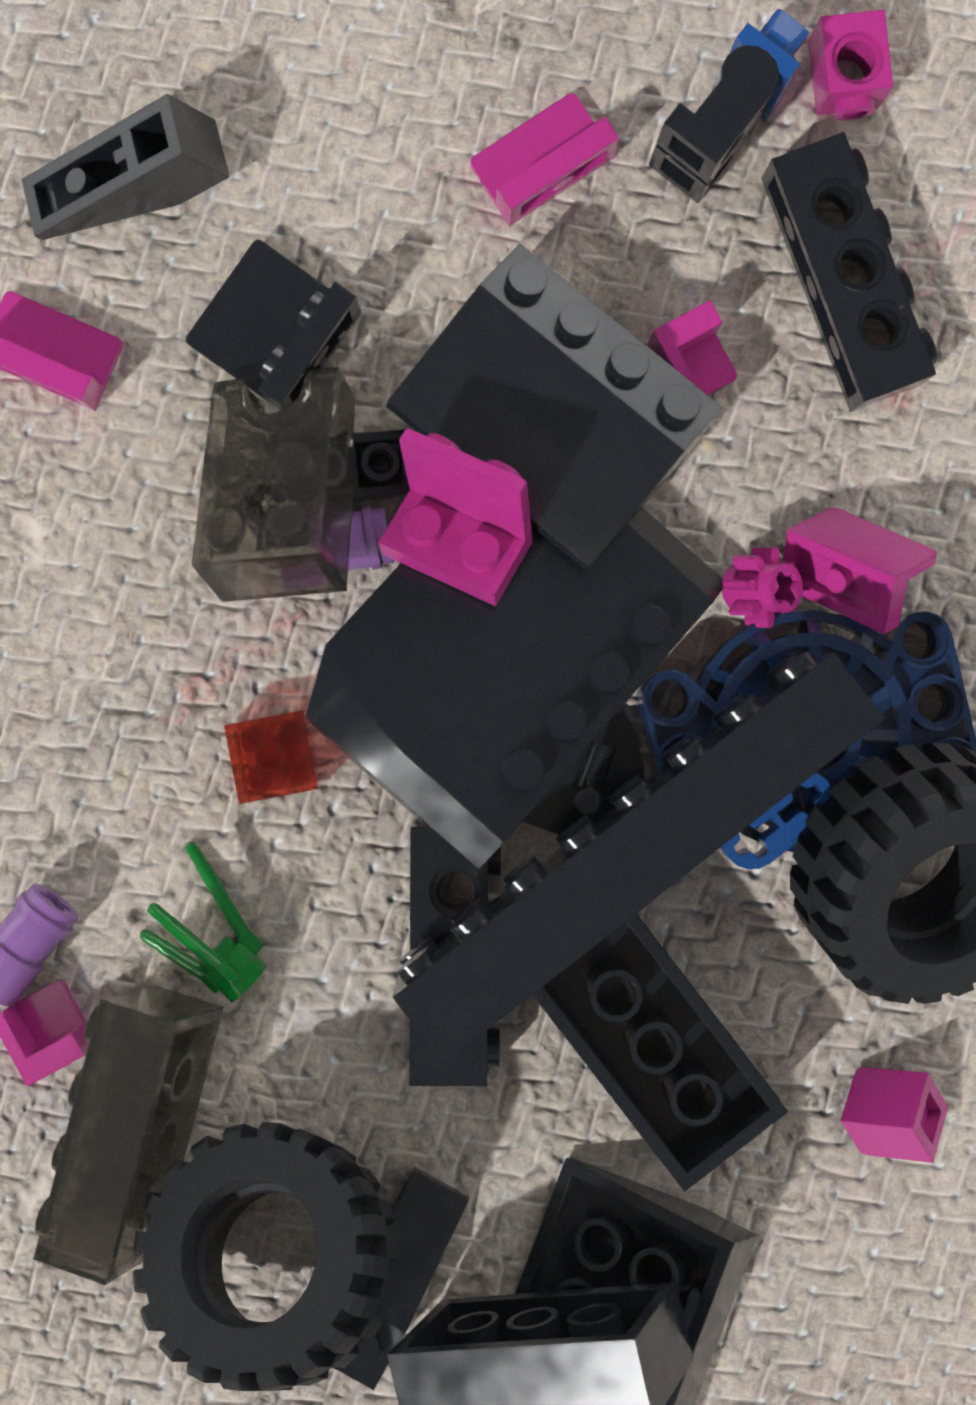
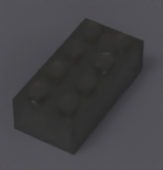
M157 985L100 999L99 1005L92 1011L85 1028V1040L89 1045L83 1068L75 1076L69 1090L68 1103L72 1107L67 1130L59 1139L53 1152L51 1165L56 1173L50 1196L42 1204L36 1218L35 1232L39 1235L33 1260L102 1285L110 1283L143 1262V1252L133 1251L136 1230L147 1231L152 1214L144 1212L143 1208L151 1191L162 1194L168 1186L169 1182L163 1178V1173L176 1159L181 1161L185 1159L223 1006Z

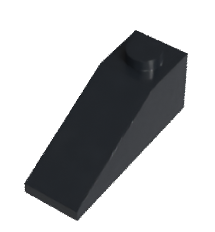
M165 94L21 180L34 237L46 240L180 205L228 179L230 176L216 120L177 98Z
M414 1166L392 1206L396 1221L392 1225L387 1226L389 1238L400 1241V1261L389 1262L387 1280L397 1281L393 1301L381 1300L376 1315L380 1316L384 1322L374 1338H361L356 1346L359 1348L360 1355L345 1368H332L372 1390L375 1389L389 1364L387 1354L403 1339L468 1204L469 1196Z

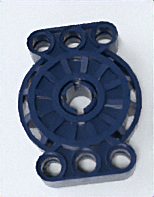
M815 610L784 613V615L781 613L775 615L773 627L783 623L800 622L797 634L780 636L770 640L763 632V630L768 628H758L755 624L744 627L718 647L701 668L696 681L687 674L677 670L657 671L649 675L637 692V707L653 775L665 766L659 757L667 749L688 734H691L693 737L700 735L702 738L717 726L711 717L717 710L741 693L746 697L752 693L757 695L769 685L763 677L766 672L788 655L795 652L799 656L805 651H808L811 655L834 652L885 717L877 726L816 772L825 778L830 786L841 776L846 781L859 772L857 765L873 756H878L880 760L890 757V749L914 744L921 751L923 743H949L953 748L966 747L976 752V735L952 632L945 620L929 611L901 614L899 626L884 635L839 614ZM820 623L839 627L855 636L848 640L842 636L822 633ZM911 624L920 626L927 636L928 645L925 652L919 658L910 656L903 645V635ZM747 640L749 650L735 659L726 671L719 669L718 667L731 651ZM872 647L875 649L874 654L870 652ZM665 680L676 683L681 688L684 699L681 709L670 717L661 716L652 705L654 688ZM709 682L715 685L711 696L705 692ZM930 685L939 692L942 706L935 718L926 720L919 712L917 700L920 692ZM813 785L807 789L798 786L791 792L793 796L791 803L780 810L778 815L782 818L796 808L806 814L811 812L814 806L810 801V797L816 792L815 786ZM771 819L767 820V822L774 824ZM747 826L740 834L759 842L758 837L761 832L757 831L759 827L752 828ZM795 845L787 851L794 852Z

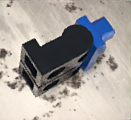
M781 9L775 11L761 31L747 23L736 37L710 95L694 114L682 103H679L666 119L651 156L649 166L698 204L750 137L760 117L767 121L778 107L801 64L794 55L805 42L809 34L808 30Z

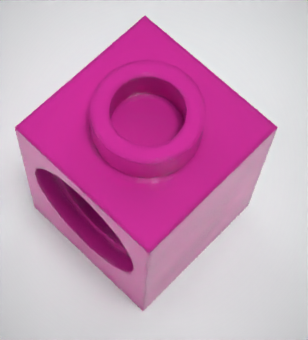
M885 9L820 16L808 40L816 115L836 113V119L841 121L858 120L868 117L875 112V109L881 106L893 88ZM840 60L855 62L862 69L864 79L852 80L845 77L840 72L837 62Z

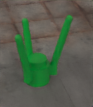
M191 841L185 846L186 852L237 936V942H234L225 935L211 949L157 903H152L148 906V913L198 956L201 961H197L150 930H142L140 932V939L200 979L214 994L220 991L233 1003L250 988L267 968V965L256 955L263 948L264 944L249 930L208 860H206L198 845Z

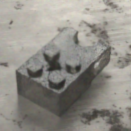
M339 366L313 369L306 372L299 397L286 409L272 414H265L259 399L246 386L245 378L223 380L214 384L211 395L192 566L222 602L347 591L355 476L351 471L355 400L353 392Z

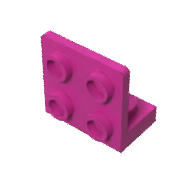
M406 428L399 439L410 491L378 542L381 554L497 606L533 543L526 480L513 467L502 461L493 459L487 462L462 452L453 441L442 435L430 433L425 436Z

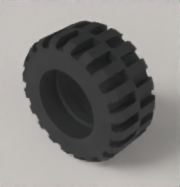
M933 742L923 743L921 751L914 744L890 749V757L880 760L878 756H873L858 764L859 772L847 781L841 776L828 789L831 794L828 800L822 806L815 804L806 818L805 823L809 827L807 834L798 835L792 858L797 864L791 866L790 890L795 895L793 905L800 920L846 979H850L857 989L869 996L881 997L884 1001L909 1004L911 998H913L916 1003L922 1004L940 1002L943 994L950 993L953 996H961L974 990L973 984L976 982V752L966 747L953 748L949 743ZM955 846L946 865L934 879L918 891L892 901L902 881L918 864L936 852Z
M262 1122L258 1129L244 1123L227 1127L223 1132L224 1140L206 1136L192 1145L190 1152L194 1159L189 1163L176 1159L163 1173V1178L169 1182L164 1192L160 1194L151 1191L143 1208L144 1212L152 1214L146 1232L136 1230L133 1251L143 1252V1268L132 1271L134 1292L146 1293L149 1301L148 1305L141 1308L140 1313L148 1331H162L166 1334L159 1341V1348L172 1362H188L187 1374L204 1383H221L223 1389L236 1391L291 1390L294 1386H310L327 1379L329 1369L332 1367L345 1368L360 1355L359 1348L356 1346L361 1338H374L384 1322L380 1316L376 1315V1311L381 1300L393 1301L397 1281L387 1280L389 1262L400 1261V1241L389 1238L387 1226L392 1225L396 1219L390 1202L380 1199L376 1193L381 1186L376 1177L369 1169L359 1166L356 1163L357 1157L343 1147L300 1128L298 1130L281 1123ZM272 1192L287 1193L301 1201L312 1220L316 1236L315 1266L306 1290L289 1311L274 1321L255 1322L246 1319L236 1309L226 1291L222 1274L224 1244L235 1220L251 1203Z

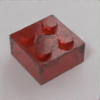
M307 710L224 725L239 804L316 790L322 787L310 724L305 719Z

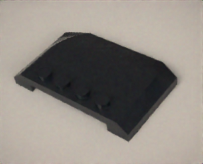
M643 507L588 571L584 570L531 526L533 543L497 606L400 563L325 645L305 719L474 870H478L509 838L722 591L723 579Z

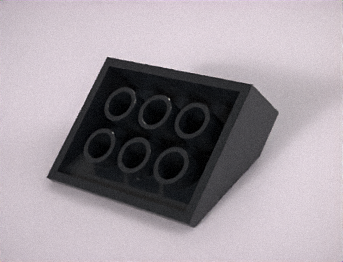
M521 243L479 284L389 398L386 405L389 410L416 432L425 436L430 433L442 435L453 441L466 454L485 462L492 459L499 460L513 467L527 482L531 526L586 571L589 570L695 447L722 409V406Z
M568 1157L564 1161L515 1294L676 1282L694 1360L665 1405H695L758 1235L701 1206Z

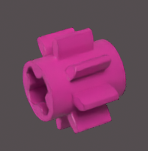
M752 548L750 555H735L733 557L734 565L728 568L723 577L722 595L729 607L728 612L730 615H744L746 627L755 624L758 628H772L775 615L790 613L798 606L803 592L801 575L795 567L794 561H779L780 554L778 548Z

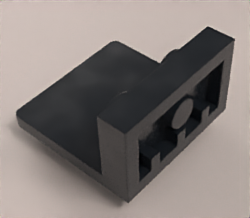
M257 239L251 244L186 336V342L195 351L289 417L361 315V310L357 297L337 282H334L329 289L265 242Z

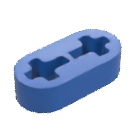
M815 773L800 786L807 789L814 785L816 792L812 794L810 801L813 806L815 804L822 806L831 796L828 791L831 786L825 778ZM790 793L749 825L752 828H757L769 819L774 823L759 835L758 839L763 847L758 852L752 853L747 848H742L736 852L734 845L741 839L739 833L720 848L723 854L737 866L745 869H760L794 846L799 834H807L809 827L805 822L809 813L806 814L796 808L782 818L778 815V812L793 800L792 793Z

